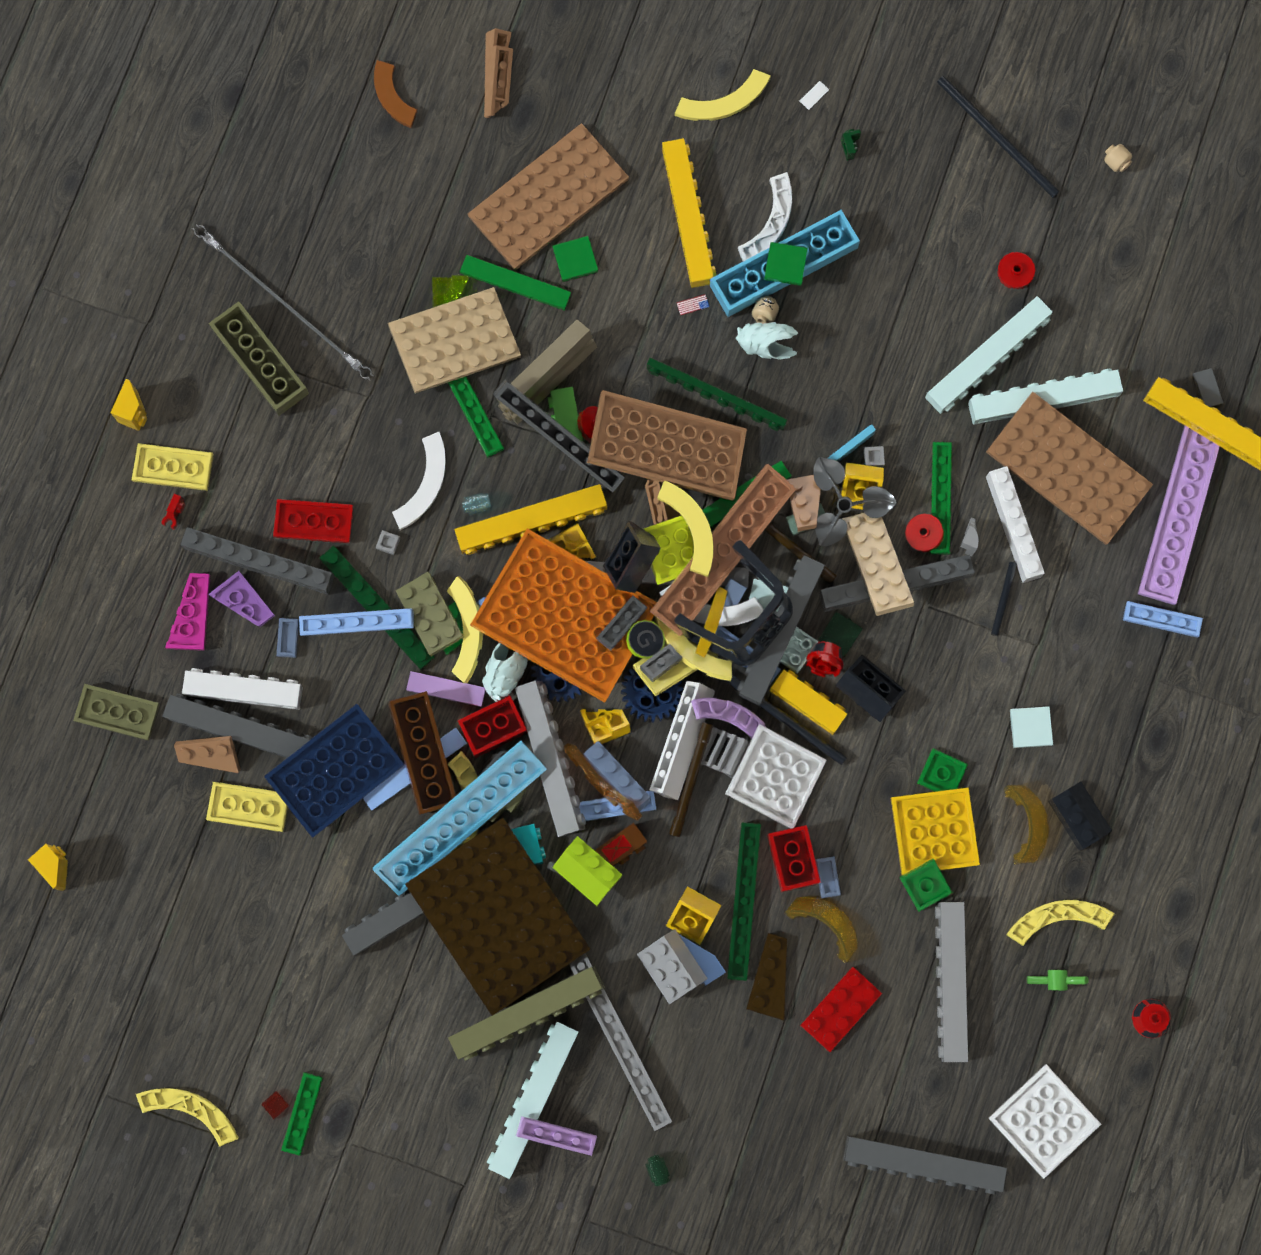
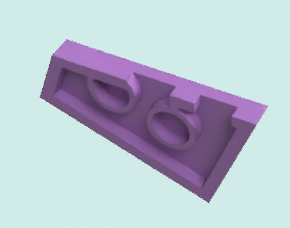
M239 571L208 594L259 628L275 616Z

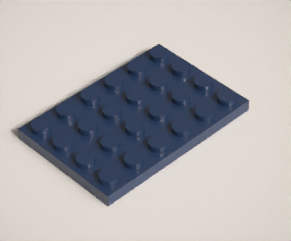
M355 704L264 775V778L313 838L405 764L359 705Z

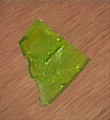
M452 275L451 278L432 277V308L458 300L468 282L469 276Z

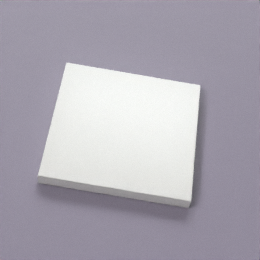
M758 725L725 794L791 829L795 827L827 760L763 725Z
M1047 1064L989 1117V1120L1043 1179L1101 1125Z

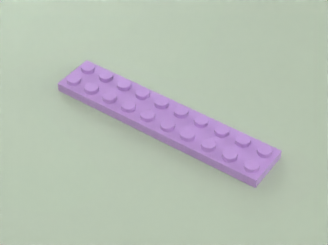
M1186 426L1183 429L1138 591L1139 595L1172 605L1177 603L1220 447Z

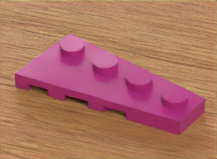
M189 574L182 595L183 598L180 607H178L169 640L165 646L166 649L205 651L210 585L209 574Z

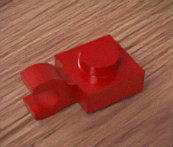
M174 493L166 510L167 514L162 519L163 526H166V523L171 520V528L173 530L177 527L175 517L179 513L181 514L185 507V500L180 495Z

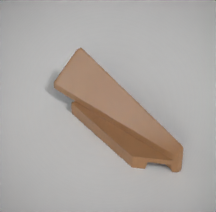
M496 28L486 33L485 118L495 115L497 111L509 103L513 49L508 48L511 32Z
M649 479L646 482L645 488L654 525L681 516L674 508L657 499L663 483Z

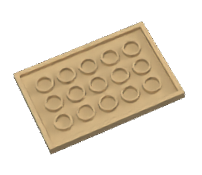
M494 287L388 323L415 394L521 357Z

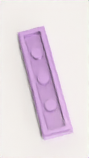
M412 671L410 672L406 689L414 693L427 691L428 696L482 707L486 691L481 686Z
M521 1116L516 1136L591 1156L597 1136L523 1116Z

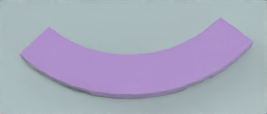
M700 698L691 701L697 720L713 718L727 721L743 730L751 739L758 725L766 727L765 723L757 715L732 701L717 698Z

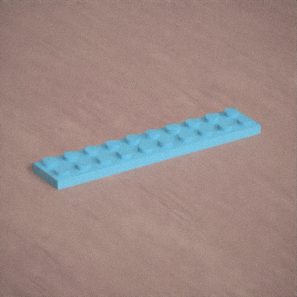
M522 741L518 742L373 867V871L398 896L408 889L405 883L447 856L545 772L547 768Z

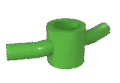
M1048 970V976H1027V984H1048V990L1067 991L1068 984H1088L1089 981L1087 976H1068L1067 970Z

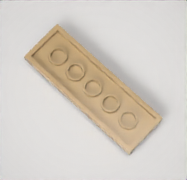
M865 513L842 518L847 522L846 534L876 616L913 607L912 595L883 518H870Z

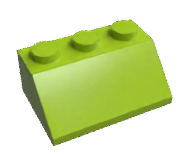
M578 836L552 867L596 906L622 877V874Z

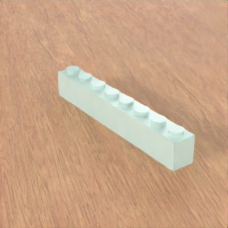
M1038 296L1035 297L934 386L925 398L940 414L944 410L946 412L951 410L958 398L962 400L969 393L967 390L970 387H977L983 381L981 378L985 374L989 376L996 369V364L999 362L1004 363L1010 357L1009 353L1012 350L1016 352L1023 346V341L1026 338L1031 339L1037 333L1036 329L1038 327L1046 326L1051 321L1050 316L1053 312Z
M1105 369L1101 373L1094 374L1089 372L1078 378L1069 376L1062 381L1053 379L1042 385L1033 383L1028 385L1027 388L1022 389L1020 387H1013L1009 391L1002 392V390L991 392V395L986 396L977 394L972 396L968 405L972 423L975 425L1013 417L1031 392H1034L1057 409L1118 397L1123 392L1118 370Z
M559 1022L556 1025L551 1024L547 1033L550 1036L547 1043H542L538 1052L542 1055L539 1061H534L530 1069L533 1074L530 1080L526 1078L521 1088L524 1090L521 1098L517 1097L513 1108L516 1110L513 1116H508L504 1124L507 1129L504 1135L500 1133L496 1141V1145H498L496 1153L491 1152L488 1158L489 1170L508 1179L511 1178L528 1142V1139L516 1136L521 1116L538 1120L579 1033L578 1031Z

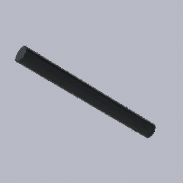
M1009 562L991 631L993 636L999 635L1017 566L1015 562Z

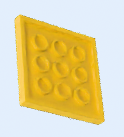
M969 788L891 797L902 875L931 859L935 860L940 870L980 865Z

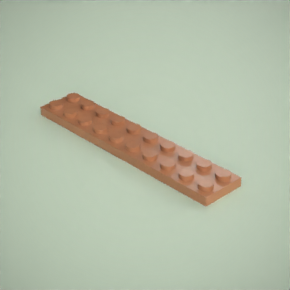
M766 464L712 532L713 561L709 577L690 571L693 561L692 557L650 612L678 636H681L683 633L674 621L677 615L681 613L688 619L694 620L742 559L735 553L732 546L736 541L741 540L750 548L796 488L769 464Z

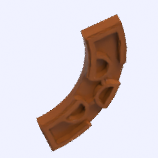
M377 60L374 70V85L382 107L397 122L412 128L417 109L404 103L397 95L393 86L395 66Z

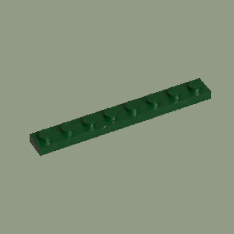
M649 358L647 362V370H649L650 374L657 377L659 375L663 376L669 383H678L689 392L696 391L700 393L701 397L707 400L711 398L722 407L727 408L729 406L740 415H749L753 421L758 423L764 422L775 431H783L786 426L787 419L655 359Z
M334 545L319 558L367 612L392 610ZM410 629L384 630L420 670L435 659L434 655L431 657L428 654L424 644Z
M741 822L727 979L747 981L761 824Z

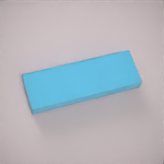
M868 426L829 456L828 459L841 461L875 434L876 429L874 426Z

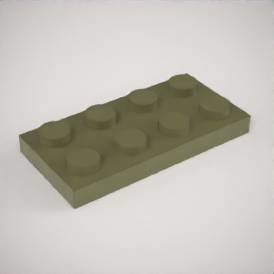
M429 572L396 590L404 608L413 609L414 627L431 657L464 638Z
M84 684L73 721L149 741L160 704Z

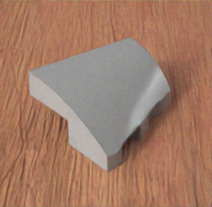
M971 517L960 546L966 549L965 554H970V556L977 550L979 542L976 520Z

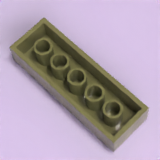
M239 301L209 323L213 332L278 416L309 394L301 380Z

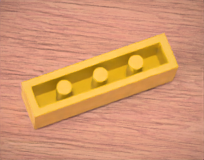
M783 670L770 688V691L833 735L846 717V709L838 703L835 705L829 701L830 698L824 693L820 692L818 694L813 690L814 687L810 683L798 680V675L793 671L788 670L787 672Z

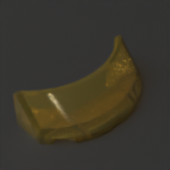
M1008 785L1004 787L1005 798H1012L1016 806H1024L1029 826L1028 842L1021 844V850L1013 855L1014 865L1034 863L1042 854L1047 843L1049 832L1047 814L1039 798L1024 785Z
M798 897L784 912L791 920L797 916L806 918L809 915L825 923L839 939L836 942V945L839 947L837 957L844 963L849 961L858 948L856 933L851 921L843 911L827 900L817 897Z

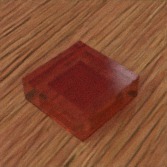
M275 1091L261 1104L273 1119H276L290 1106L278 1091Z

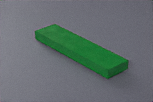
M306 1072L303 1073L281 1151L301 1156L323 1077Z

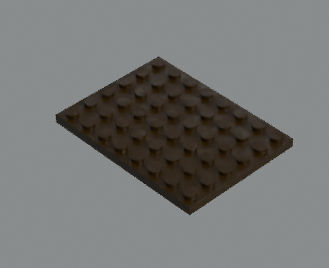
M504 818L405 883L491 1016L590 950V947Z

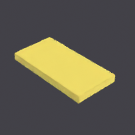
M138 443L132 481L208 491L214 454L211 452Z
M689 641L691 644H693V645L697 648V646H698L697 644H695V643ZM708 650V655L713 656L715 658L718 657L717 654ZM642 659L633 665V669L655 696L698 670H694L680 661L652 682L640 670V665L648 659Z
M213 782L206 820L284 832L288 807L276 791Z

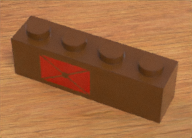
M633 822L594 851L613 867L617 864L622 866L630 860L629 856L634 852L639 854L646 849L645 844H647V840Z

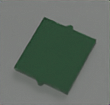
M836 612L818 640L820 642L836 644L841 648L842 655L845 657L863 628L853 623L850 618L847 619Z

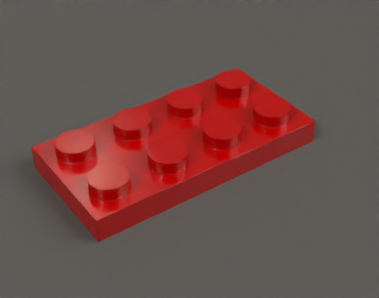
M277 499L273 537L350 543L354 506L349 504Z
M852 967L800 1026L828 1052H831L882 993Z

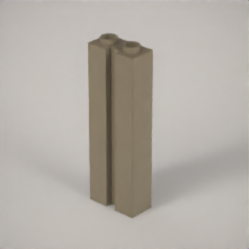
M576 320L511 384L538 405L550 394L551 390H554L597 348L595 341L592 339L591 331L579 320ZM498 400V407L504 412L503 416L509 422L513 420L518 425L523 419Z

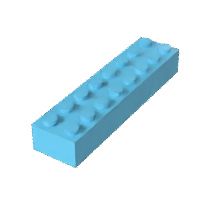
M840 210L779 243L808 248L803 277L858 249L860 240L844 213ZM769 248L710 279V287L727 317L756 303L759 298L769 296L790 285L764 280Z

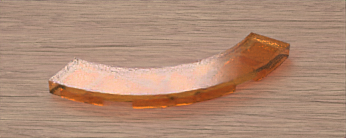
M569 743L564 746V751L576 767L581 766L586 773L585 778L600 794L614 806L619 805L622 807V812L635 820H639L642 817L634 802L611 787L589 764L577 746Z

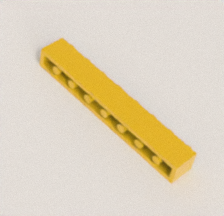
M684 138L662 142V152L691 288L710 285V279L716 276L715 266H711L710 260L713 259L711 248H707L706 242H709L707 231L703 230L705 218L704 214H700L699 211L701 200L700 196L696 197L695 190H698L696 179L692 178L694 167L693 162H689L688 159L690 155L689 144L685 145Z
M1160 377L1156 379L1144 398V402L1261 471V437L1254 434L1252 429L1242 427L1231 417H1225L1218 409L1205 405L1203 400L1196 397L1193 398L1188 395L1186 390L1171 385L1172 383L1169 380Z
M598 484L454 530L462 554L471 555L476 553L478 549L484 548L487 550L495 547L497 543L507 544L514 541L513 538L520 536L522 538L527 528L533 532L539 531V533L550 530V527L555 525L557 527L565 526L571 520L581 521L591 514L594 516L604 513V510H607V504L601 485Z

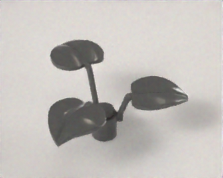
M824 457L817 458L813 473L816 485L824 491L834 487L839 498L837 502L839 512L836 517L832 513H824L817 519L815 531L820 546L835 544L845 536L847 522L839 519L842 512H849L852 506L863 504V511L870 518H880L896 505L893 495L878 486L866 488L863 491L864 500L852 502L849 497H842L836 484L844 480V467L836 460Z

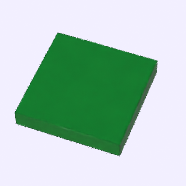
M588 236L552 246L562 282L598 272Z
M770 242L764 280L801 286L808 248Z
M932 748L917 784L934 792L958 789L968 764Z
M934 859L899 877L918 912L953 893Z

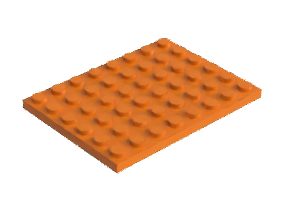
M527 528L470 626L605 703L632 653L626 643L627 633L612 651L601 644L596 638L632 596H635L648 607L635 623L643 620L651 621L654 615L650 611L657 602L638 591L632 593L616 590L608 574Z

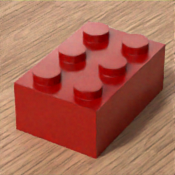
M511 696L458 720L475 758L528 733Z
M807 825L767 835L781 893L821 883Z

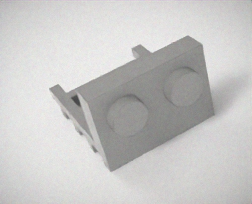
M713 727L701 764L725 773L732 779L750 743L744 738ZM717 734H720L708 762H706L705 759ZM726 738H730L718 766L714 765Z

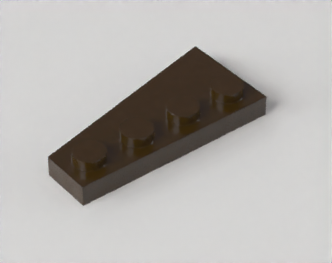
M770 933L767 934L746 1007L747 1010L783 1021L785 1011L786 938Z

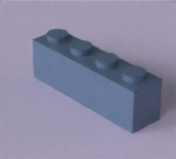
M599 741L584 753V760L635 815L650 803V796Z

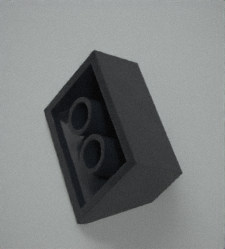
M632 521L627 522L603 567L616 590L635 593L655 557L659 554L661 547L653 535Z
M861 655L836 684L844 694H847L857 705L865 709L879 722L883 720L906 692L905 689L864 655Z
M1081 781L1048 801L1079 851L1112 832Z

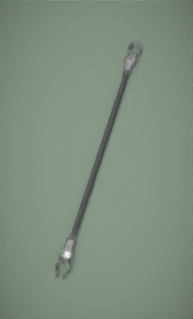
M205 229L206 235L203 237V241L207 245L212 246L215 250H218L219 252H222L225 256H227L232 262H234L239 268H241L245 273H247L252 279H254L259 285H261L280 303H282L286 308H288L293 314H295L300 320H302L307 326H309L328 344H330L334 349H336L342 355L345 361L350 364L352 369L358 372L361 368H368L363 367V364L360 360L355 359L350 354H347L346 352L342 351L337 345H335L316 327H314L310 322H308L303 316H301L296 310H294L275 292H273L255 275H253L248 269H246L241 263H239L228 252H226L222 245L215 239V237L210 233H206Z

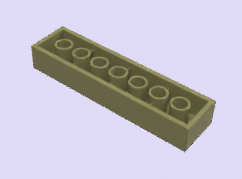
M595 966L590 967L448 1037L458 1060L462 1058L465 1061L477 1056V1051L481 1049L484 1052L494 1048L497 1041L503 1043L514 1038L513 1033L515 1032L522 1034L532 1029L530 1025L533 1023L537 1026L548 1021V1016L551 1014L554 1017L567 1011L566 1007L571 1005L573 1008L584 1003V998L588 996L591 999L601 995V990L605 986Z

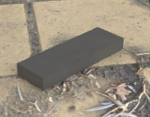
M632 596L596 639L612 651L648 607L635 596Z

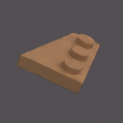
M814 475L788 479L787 481L796 488L789 497L797 531L817 528L821 489L816 485Z
M231 736L177 741L174 744L178 762L234 773H239L241 770Z

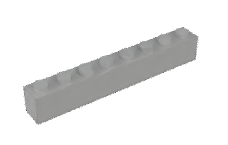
M533 681L515 687L534 755L547 768L540 776L558 837L585 830L586 820L584 815L581 814L579 808L580 800L574 791L575 783L569 774V762L564 757V745L557 733L559 730L558 724L553 719V707L548 702L546 695L548 694L547 687L543 681Z
M940 902L938 907H935V918L939 922V926L935 928L936 938H939V946H936V958H939L936 976L940 978V986H937V998H940V1006H937V1017L941 1018V1026H938V1038H941V1046H938V1057L942 1058V1062H968L964 902Z

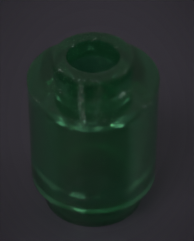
M659 1155L649 1157L645 1166L651 1182H654L655 1186L668 1183L670 1181V1174L664 1157H659Z

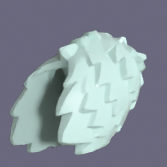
M771 322L746 324L743 329L737 328L738 336L736 340L749 355L757 354L762 358L780 360L797 355V352L793 351L792 348L776 342L777 340L792 338V336L798 334L791 326Z
M498 643L493 650L491 658L485 667L486 675L482 680L486 692L495 702L509 696L516 687L517 682L521 679L528 662L526 657L517 652H514L510 658L505 660L508 648L501 643Z

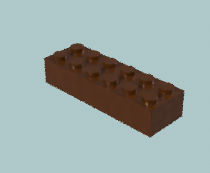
M425 691L389 701L388 705L418 814L422 815L440 810L456 795L428 693Z

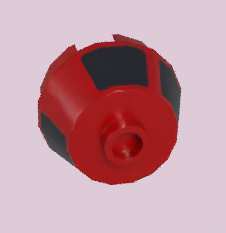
M822 641L816 643L806 658V666L812 668L811 672L822 677H826V674H833L836 677L844 667L841 648L830 642Z
M1143 1000L1133 1010V1026L1144 1037L1152 1039L1161 1037L1170 1027V1011L1159 1000Z

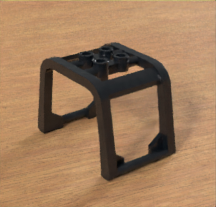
M738 540L732 548L742 558L740 561L743 566L775 594L771 602L744 636L735 642H729L706 630L681 613L677 615L674 621L689 641L698 645L701 637L711 642L709 651L739 666H748L755 663L788 623L793 614V605L791 599L784 592L782 583L741 540ZM782 603L784 611L780 617H777L774 612ZM755 639L754 642L758 645L748 654L745 647Z

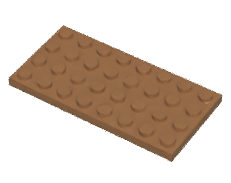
M581 123L470 211L468 217L512 268L517 270L627 182L629 176Z
M602 390L587 463L662 483L667 481L678 487L733 501L736 495L747 429Z
M1031 392L986 451L987 454L1004 467L1007 466L1009 471L1105 545L1110 542L1153 485L1034 392Z

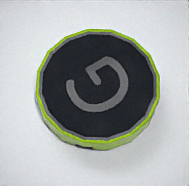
M639 621L631 626L627 633L626 643L628 649L636 657L649 659L664 647L665 637L659 625L652 621Z

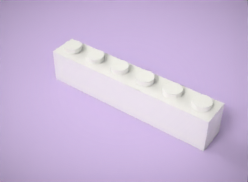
M1008 467L990 471L986 479L1015 563H1017L1022 583L1041 578L1044 575V570Z
M192 668L191 671H185L182 694L188 697L300 710L303 687L296 680L279 682L278 678L268 677L267 680H260V677L255 675H249L248 678L241 677V674L230 673L227 676L222 675L220 671L203 673L201 669Z
M686 681L650 791L666 798L679 799L696 749L702 722H705L706 719H696L691 701L700 698H713L714 690L701 683Z

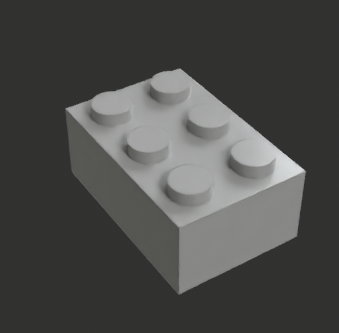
M676 929L637 954L669 1004L708 979Z

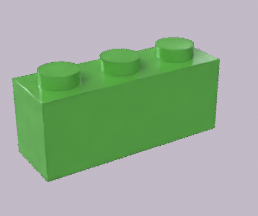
M573 387L551 390V397H547L549 408L554 410V415H551V417L583 442L581 430L577 426L578 412Z

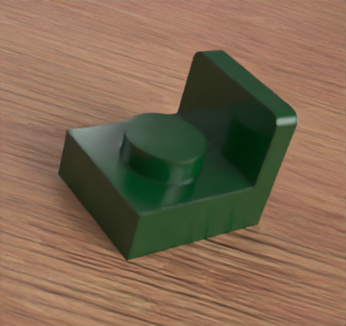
M849 129L842 134L841 144L847 161L854 159L858 151L855 140L860 139V129Z

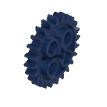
M536 664V666L531 667V669L536 671V673L531 674V677L537 678L535 681H543L548 690L546 695H549V700L553 701L556 696L557 702H561L562 697L565 702H568L569 696L573 700H576V693L582 696L580 688L573 684L571 685L568 681L554 673L546 675L545 668ZM564 680V687L558 690L556 687L557 682Z
M629 669L630 676L625 675L624 679L627 682H622L621 685L626 689L621 690V694L626 695L622 698V702H628L625 708H632L631 715L637 712V719L644 716V722H646L648 717H651V721L654 723L655 717L662 721V715L669 718V711L672 713L676 712L674 706L678 707L679 702L677 700H680L682 696L678 694L683 692V688L678 687L682 684V681L659 694H667L669 700L662 701L659 695L655 696L658 707H656L652 692H649L648 686L645 684L644 688H637L635 683L638 681L644 683V681L636 671ZM648 699L651 704L643 706L641 700Z

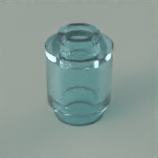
M481 492L464 497L465 501L462 502L463 510L465 513L468 512L469 516L491 508L487 493L482 494Z

